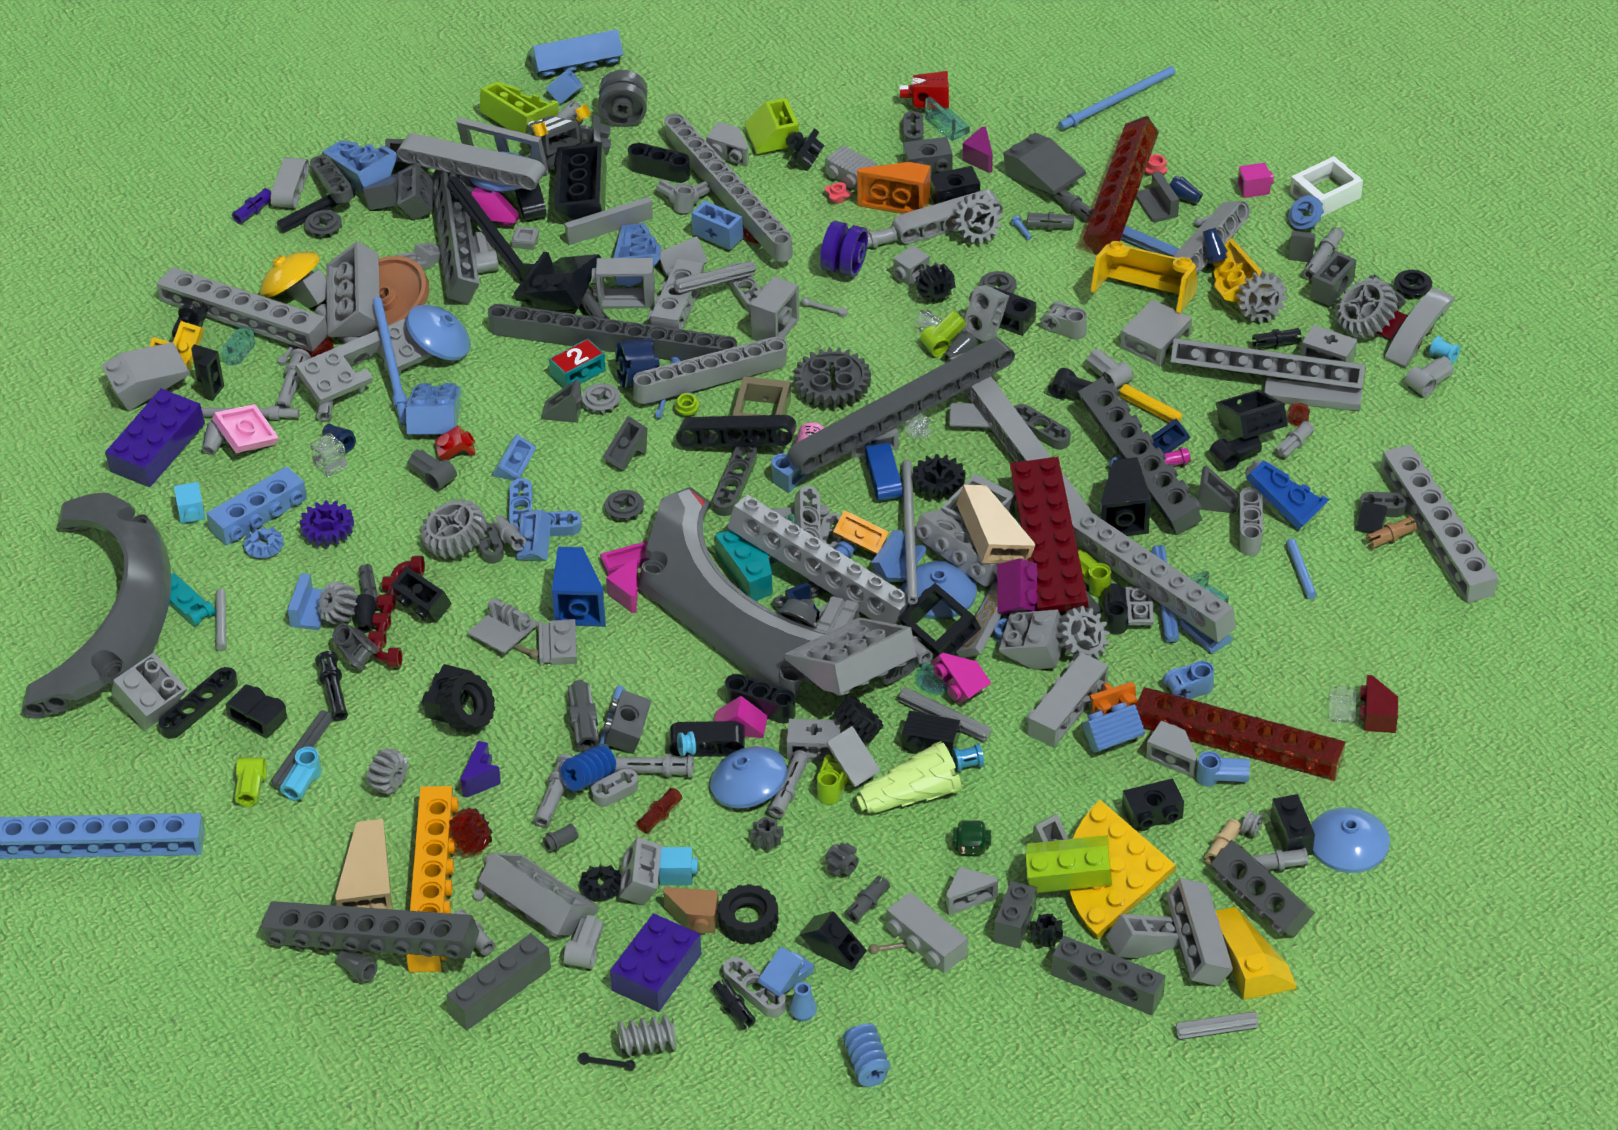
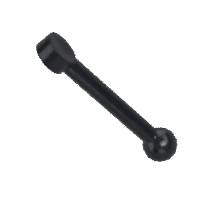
M585 1052L580 1053L578 1056L579 1063L582 1065L591 1062L625 1067L628 1071H632L636 1067L633 1060L623 1062L589 1057V1054Z

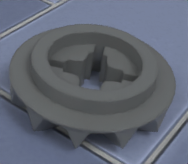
M320 210L307 217L305 226L307 232L312 233L313 237L318 235L322 238L325 235L332 237V234L338 233L339 228L342 227V220L340 215L334 211Z
M1002 271L989 272L979 282V286L987 285L991 288L996 287L997 283H999V289L1013 294L1015 289H1017L1016 279L1009 273Z
M632 490L616 491L605 500V511L608 512L609 518L615 517L617 521L622 518L629 521L630 517L637 518L638 514L643 512L644 500L640 494ZM628 502L629 507L626 506L624 509H621V507H624V505H626Z

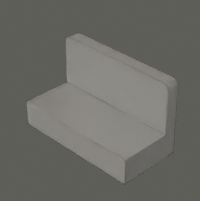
M697 236L661 251L658 262H660L666 278H668L669 269L674 267L677 259L699 263L707 262Z
M853 726L827 742L828 748L854 787L881 771Z

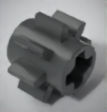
M763 817L758 822H753V830L750 831L751 841H756V847L764 850H771L776 845H781V837L784 836L783 826H777V819Z
M841 842L840 845H832L825 856V860L830 864L827 870L836 876L851 874L859 863V858L854 855L857 849L849 843L844 844Z

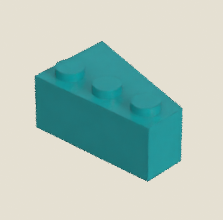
M730 529L716 534V556L740 590L755 601L773 595L772 572L768 553Z

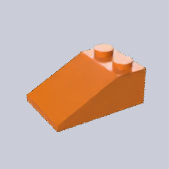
M903 162L858 168L857 206L899 214L928 207L930 202L931 166Z

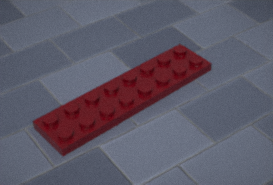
M1059 456L1010 463L1021 527L1035 543L1032 556L1028 558V561L1037 564V611L1058 610L1061 612L1069 611L1073 608L1077 609L1081 606L1089 608Z

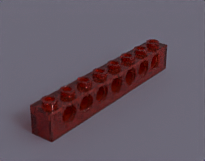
M1148 116L1128 122L1123 128L1083 237L1085 244L1090 247L1095 255L1099 254L1112 241L1121 240L1159 131Z
M1144 687L1136 704L1143 729L1154 732L1158 724L1164 721L1185 730L1190 742L1328 780H1336L1344 759L1346 741Z

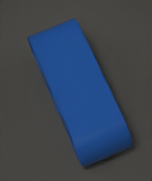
M890 443L866 445L865 458L877 501L902 498L901 480Z

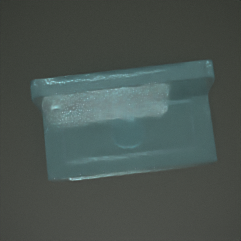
M931 97L926 98L925 118L947 138L953 141L970 133V126L950 108L941 107Z

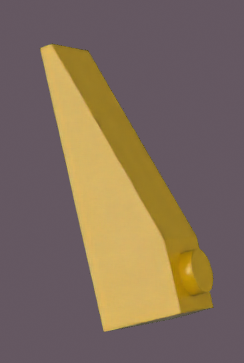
M1230 238L1225 244L1228 250L1226 252L1227 258L1213 263L1215 268L1213 272L1216 280L1214 284L1216 291L1224 300L1237 303L1241 300L1236 297V294L1242 293L1239 285L1245 286L1247 284L1245 282L1246 277L1251 280L1253 279V273L1260 276L1262 270L1233 238Z
M1237 907L1216 910L1232 963V973L1243 1000L1296 989L1297 985L1288 964Z

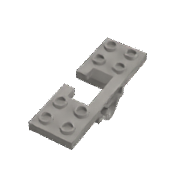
M406 318L388 325L399 376L401 370L434 357V355L424 350L412 338L406 326ZM376 330L296 364L295 371L319 405L356 389L359 393L363 392L365 386L372 383L373 377L367 369L356 373L352 366L360 364L367 357L369 359L375 352H378L385 361L384 367L388 371L380 332Z

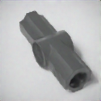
M576 680L568 686L571 727L575 732L577 749L585 752L588 749L599 746L598 729L596 727L598 726L596 706L592 701L590 683Z

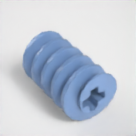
M868 1023L848 1029L842 1038L848 1049V1055L851 1057V1063L857 1074L858 1082L866 1087L881 1084L886 1079V1073L890 1069V1062L887 1060L884 1046L880 1042L881 1038L877 1033V1027L874 1024Z

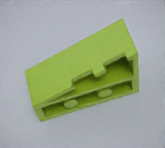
M498 81L480 89V112L509 130L527 134L529 122H536L548 116H556L558 114V101L552 100L549 103L540 100V95L533 94L531 97L522 94L519 88Z

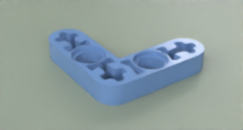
M525 478L516 479L510 484L509 523L514 524L519 530L521 513L533 511L532 484ZM523 489V496H519V490ZM519 505L527 506L524 510L515 509ZM575 511L546 512L551 516L550 536L575 535L581 531L582 523L579 513Z

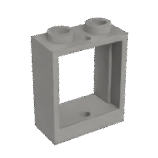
M597 258L596 268H592V282H597V285L593 286V297L598 299V304L602 309L655 307L653 258ZM643 276L644 288L605 289L604 277Z
M974 474L964 484L987 485L1011 515L1015 512V493L977 474ZM961 487L941 507V510L967 528L957 506L962 490Z

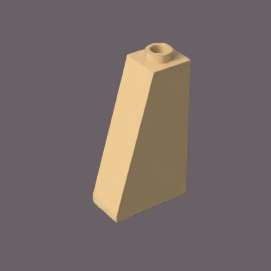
M963 485L957 506L981 563L1000 564L1019 558L1028 561V558L1032 556L1035 543L987 485Z
M383 819L356 822L335 895L337 906L393 909Z

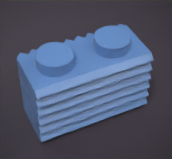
M1123 702L1111 706L1112 712L1103 715L1101 710L1087 715L1089 720L1081 724L1091 752H1098L1145 734L1135 704L1127 706Z

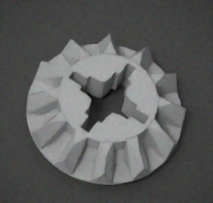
M609 384L592 385L582 394V403L585 405L586 410L591 409L593 413L602 411L604 414L605 410L613 411L615 406H619L620 393L617 388Z

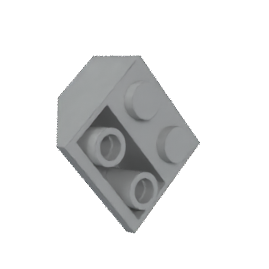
M1046 610L1010 613L999 648L1000 653L1031 669L1056 668L1062 647L1059 645L1063 642L1061 638L1056 637L1057 634L1061 633V630L1057 628V624L1062 622L1059 611Z
M152 653L113 680L111 695L145 731L157 723L187 691V688L155 653Z

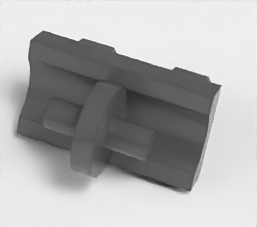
M593 115L591 127L586 125L579 126L580 143L592 144L602 142L604 153L608 154L611 147V140L608 139L610 125L600 123V116Z

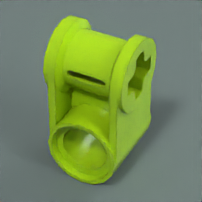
M827 754L817 775V798L821 803L830 805L839 801L849 779L837 760L832 758V755Z

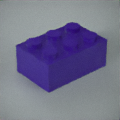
M653 913L611 968L612 991L660 1012L702 955L700 934Z

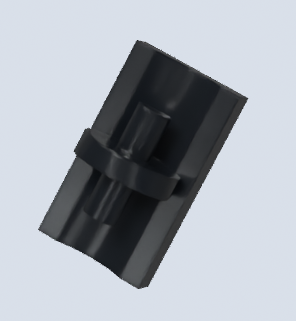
M814 128L808 137H803L801 132L789 133L786 143L789 150H795L787 164L794 167L798 163L807 170L814 163L816 158L813 156L816 157L825 146L816 139L819 131Z
M192 303L182 305L178 310L179 317L172 330V336L175 337L180 321L202 328L203 321L208 312L207 306L195 307Z

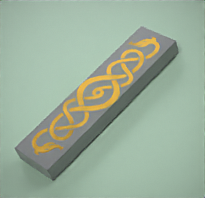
M997 582L992 584L975 616L981 629L956 651L959 657L967 658L980 655L1002 614L998 613Z

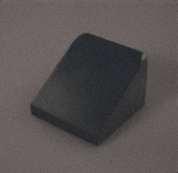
M1364 501L1356 531L1372 533L1382 529L1386 520L1387 506Z

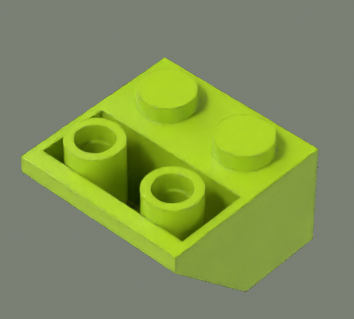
M787 97L764 102L744 123L756 154L787 149L786 138L789 133L799 132V124Z

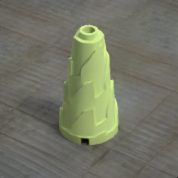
M940 741L911 756L903 764L887 771L888 774L864 785L863 789L859 790L860 795L856 796V800L861 811L866 810L868 814L871 812L878 813L899 805L903 807L924 799L928 801L943 795L956 793L962 790L959 774H955L954 769L956 767L945 744Z

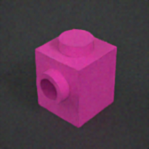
M1265 162L1239 166L1237 184L1243 198L1270 194L1271 185L1274 184V176L1272 171L1268 170Z

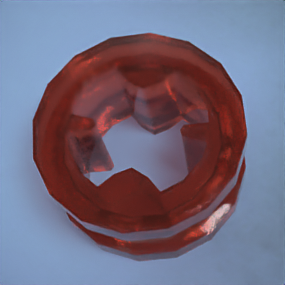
M1303 403L1290 405L1287 417L1288 422L1294 426L1301 425L1303 421L1309 422V407Z

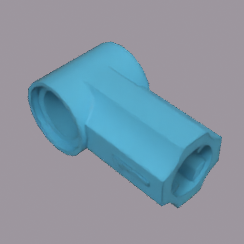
M303 747L296 752V762L280 787L281 793L290 800L297 801L302 799L311 782L318 779L322 773L318 751L313 747Z

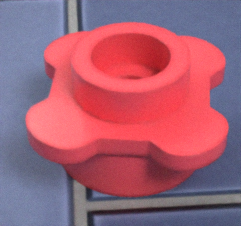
M1153 154L1145 159V164L1147 165L1145 168L1146 173H1167V168L1165 167L1167 160L1164 156Z
M843 182L825 187V192L829 194V200L833 203H843L851 196V192L846 189V184Z

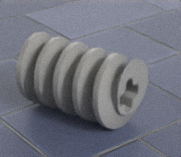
M663 1015L659 1024L656 1017H651L649 1025H647L644 1018H640L638 1027H636L633 1020H629L627 1028L624 1027L622 1021L617 1023L620 1053L622 1049H625L627 1055L631 1056L633 1047H636L640 1055L643 1054L644 1046L648 1047L650 1053H654L655 1044L659 1045L661 1051H665L666 1043L668 1042L672 1049L676 1050L677 1044L673 1018L672 1022H670L667 1016Z

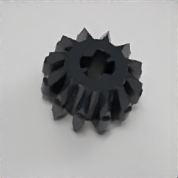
M937 262L931 267L926 265L925 270H919L920 276L915 277L918 293L926 301L932 300L934 303L939 298L944 300L945 295H952L951 289L956 287L953 272L945 264L939 265Z

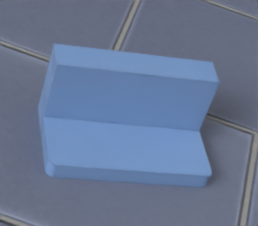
M893 530L871 562L876 573H879L886 582H904L907 580L905 536L902 530ZM915 545L916 565L927 550L924 545Z
M301 573L287 609L290 627L320 630L324 619H321V613L317 612L320 606L317 601L321 598L320 592L324 590L313 588L311 574Z

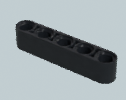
M789 415L687 417L681 422L676 439L681 446L688 448L788 445L792 441L797 423ZM780 428L786 429L788 432H784Z

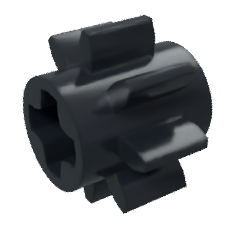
M1038 914L1037 922H1030L1031 941L1036 940L1040 947H1055L1056 940L1063 938V921H1057L1053 914Z

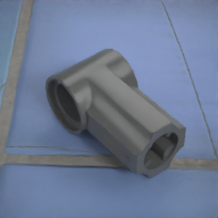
M417 449L411 453L408 467L423 476L429 487L433 490L439 491L457 477L456 469L449 461L442 460L440 462L423 450Z

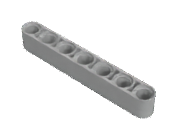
M415 133L408 134L397 150L398 157L409 164L417 163L422 167L527 190L535 189L546 171L545 166L535 159Z
M771 337L639 372L633 378L634 400L642 404L651 403L741 379L743 376L748 377L784 367L787 362V341L781 337Z

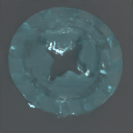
M923 663L921 669L917 670L918 685L930 693L940 694L948 692L942 679L936 678L934 681L933 675L935 673L931 663Z

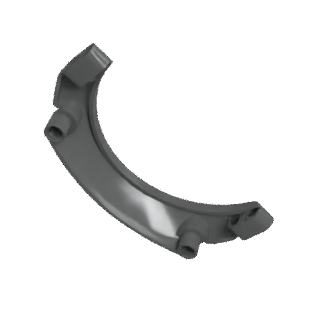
M109 493L88 494L64 502L61 505L58 527L68 532L94 528L116 538L124 555V575L121 588L110 612L91 638L60 666L27 686L22 712L29 718L37 719L62 712L67 709L69 700H78L93 694L104 687L105 684H110L112 687L115 678L152 654L161 634L171 595V568L164 540L147 515L134 516L135 510L129 503Z

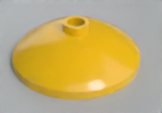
M296 252L286 257L284 255L278 256L272 261L273 266L264 276L260 286V295L270 298L297 283L320 261L318 254L314 252Z

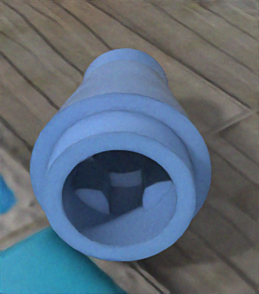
M800 982L794 988L790 1013L799 1021H808L816 1014L817 1004L811 992V986L806 982Z

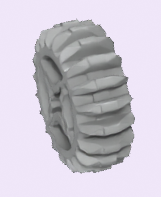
M1367 277L1365 281L1359 279L1358 284H1351L1349 290H1344L1345 295L1338 297L1340 303L1335 305L1337 310L1335 315L1339 326L1347 334L1355 338L1362 337L1364 339L1368 335L1374 337L1377 331L1382 332L1384 326H1390L1389 320L1395 319L1394 312L1398 311L1396 305L1398 300L1395 291L1387 282L1381 281L1377 277L1374 279Z
M462 498L457 502L455 499H452L450 503L444 502L440 507L435 506L434 512H428V518L423 519V525L420 527L421 539L427 550L436 557L441 556L447 559L451 556L455 559L459 554L464 556V552L472 551V547L479 546V541L485 538L484 532L487 531L486 517L481 508L471 500L465 501Z

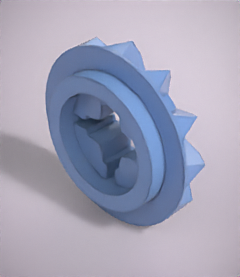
M1311 195L1299 198L1290 208V223L1297 230L1307 231L1310 227L1315 228V224L1318 221H1322L1321 215L1324 213L1323 203L1317 197ZM1301 211H1303V212H1305V211H1306V212H1309V211H1310L1312 215H1311V216H1304Z
M263 526L260 530L254 528L252 533H246V539L243 540L245 551L250 556L268 558L277 554L282 549L284 540L281 532L276 531L274 527L266 529ZM260 539H263V540L267 541L268 545H266V543H263L262 541H259V540H260Z

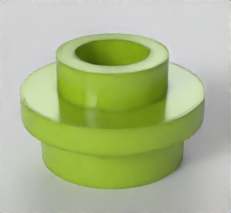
M683 393L677 398L675 409L683 416H690L698 411L699 401L693 394Z

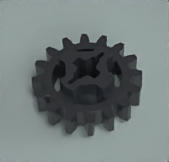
M935 454L933 459L925 456V462L919 460L918 466L913 467L912 482L915 484V490H921L922 496L928 493L930 494V499H933L936 495L939 496L940 500H943V495L951 498L952 492L956 493L965 484L966 472L963 470L962 463L957 464L956 458L948 460V455L939 458V455Z

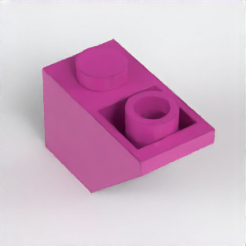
M475 187L472 191V196L491 221H498L500 225L511 226L519 219V213L500 191H490Z
M942 653L930 662L935 675L942 679L947 687L948 694L959 705L991 684V681L977 661Z

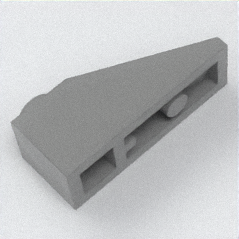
M1121 914L1106 936L1116 956L1125 958H1141L1181 946L1173 917Z

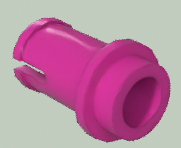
M1179 447L1177 451L1164 454L1166 457L1164 461L1167 465L1171 463L1173 466L1181 464L1186 466L1187 463L1191 462L1188 448L1183 449Z

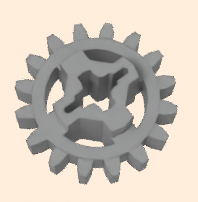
M972 194V198L966 196L964 197V202L957 203L960 209L953 210L957 218L953 219L952 222L958 223V227L954 230L955 232H962L961 239L968 237V243H973L976 240L977 244H981L983 240L985 242L991 241L990 235H998L995 228L1002 227L998 223V219L1003 218V215H997L1000 206H993L994 199L987 201V195H981L979 198L978 194ZM976 204H980L984 206L986 209H981L980 206ZM977 215H983L977 223H971L977 218ZM969 228L974 229L978 234L971 232Z
M1262 271L1260 276L1253 273V279L1245 278L1247 283L1245 286L1239 285L1242 293L1236 294V297L1241 301L1236 304L1241 309L1240 312L1251 321H1254L1256 318L1259 323H1262L1264 317L1271 321L1272 314L1278 316L1277 310L1285 308L1282 301L1288 300V297L1284 294L1287 288L1282 285L1284 282L1272 272L1268 275L1265 271Z
M1084 606L1067 611V614L1060 617L1062 622L1057 624V628L1061 630V633L1057 634L1056 637L1061 638L1063 641L1059 646L1067 648L1066 656L1073 654V660L1075 661L1081 653L1098 659L1099 655L1106 652L1104 647L1109 645L1110 642L1105 639V636L1110 635V632L1104 631L1103 627L1107 623L1099 621L1100 613L1094 616L1092 608L1085 610Z

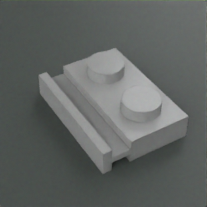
M575 619L553 620L547 624H542V621H538L540 666L550 662L552 665L576 664Z

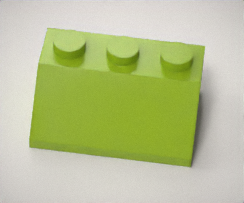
M1108 835L1027 843V878L1029 886L1037 887V893L1112 885Z

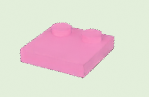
M255 404L215 412L213 415V422L235 453L277 444L279 437Z

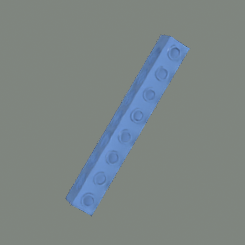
M201 813L0 817V859L202 855L205 828Z

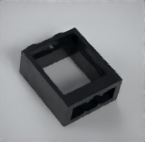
M1259 389L1216 402L1219 425L1242 439L1288 426L1285 404Z
M936 583L925 589L918 598V602L908 606L899 616L903 626L911 627L912 634L918 636L922 640V644L937 657L942 653L954 655L957 650L981 629L975 616ZM942 600L961 618L935 641L916 623Z

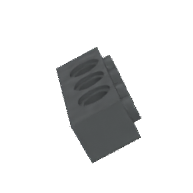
M1230 840L1211 863L1217 870L1215 876L1226 885L1229 883L1233 884L1236 887L1233 892L1246 902L1249 899L1254 903L1252 909L1262 918L1268 916L1273 921L1270 925L1281 935H1284L1286 932L1295 937L1316 913L1249 852L1233 840ZM1246 869L1244 877L1239 879L1240 872ZM1264 885L1263 893L1257 896L1258 889ZM1283 902L1282 909L1276 912L1277 905Z
M1063 936L1052 954V976L1147 1014H1154L1164 996L1165 975L1067 936Z

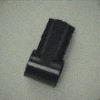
M1060 368L1050 382L1048 391L1057 399H1065L1067 396L1081 400L1078 391L1093 382L1076 377L1075 373L1068 368Z
M1258 435L1247 439L1239 437L1229 442L1222 438L1211 445L1209 452L1218 464L1228 471L1235 468L1240 460L1261 452L1262 445Z
M1111 583L1107 588H1104L1105 622L1107 623L1105 628L1112 634H1122L1128 628L1126 588L1122 587L1119 583Z

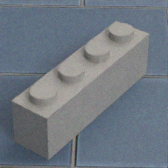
M1081 653L1075 661L1072 660L1065 674L1056 679L1051 691L1042 696L1038 707L1029 712L1026 719L1028 736L1055 748L1091 703L1090 695L1100 692L1101 685L1107 683L1108 664L1084 653Z
M1179 878L1168 891L1166 897L1192 981L1219 986L1231 973L1233 967L1208 885Z

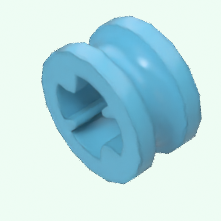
M687 732V735L678 733L677 745L680 756H685L686 753L694 755L696 753V742L693 732Z

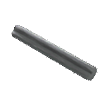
M321 710L272 777L271 786L280 790L282 783L296 762V752L303 747H314L332 721L330 712Z

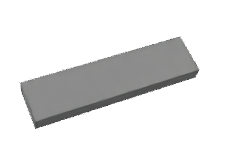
M648 196L564 223L566 242L568 245H572L621 229V225L637 224L653 219L652 201Z
M1266 378L1265 393L1283 403L1360 411L1362 389L1268 378Z

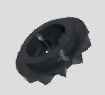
M1405 270L1395 277L1394 285H1396V291L1401 292L1402 296L1410 295L1411 298L1414 296L1422 298L1432 288V280L1429 275L1422 271Z
M601 863L595 868L589 866L587 872H582L581 879L579 880L582 893L586 897L598 901L613 898L620 892V870H615L612 865L604 867ZM600 877L604 878L602 887L598 884V878Z

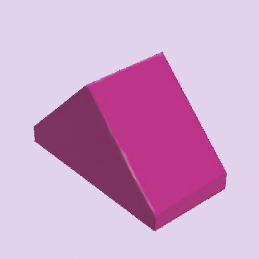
M637 559L630 560L606 577L608 596L631 613H637L639 577Z
M740 696L718 709L714 721L742 723L745 727V737L764 738L767 715Z

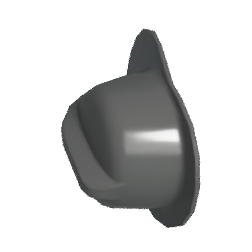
M789 599L776 612L793 621L816 628L814 625L816 611L813 608L814 601L812 599Z

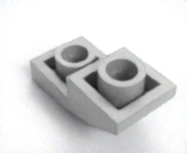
M1125 587L1128 625H1154L1153 601L1142 588Z

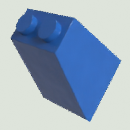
M558 547L552 585L554 619H575L576 626L606 627L603 587L584 548Z

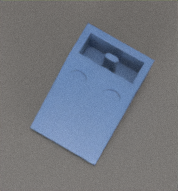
M421 383L413 387L406 404L407 434H445L456 427L459 419L461 386H455L454 383H444L441 386Z

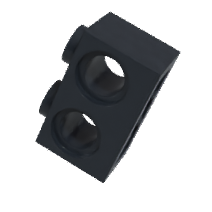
M994 287L993 289L1009 295L999 328L1023 336L1036 320V302ZM986 298L985 304L988 306V299Z

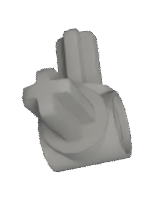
M660 180L656 186L660 193L669 197L670 203L673 204V209L683 214L692 212L699 198L711 191V187L706 181L693 187L686 183L674 186L665 180Z

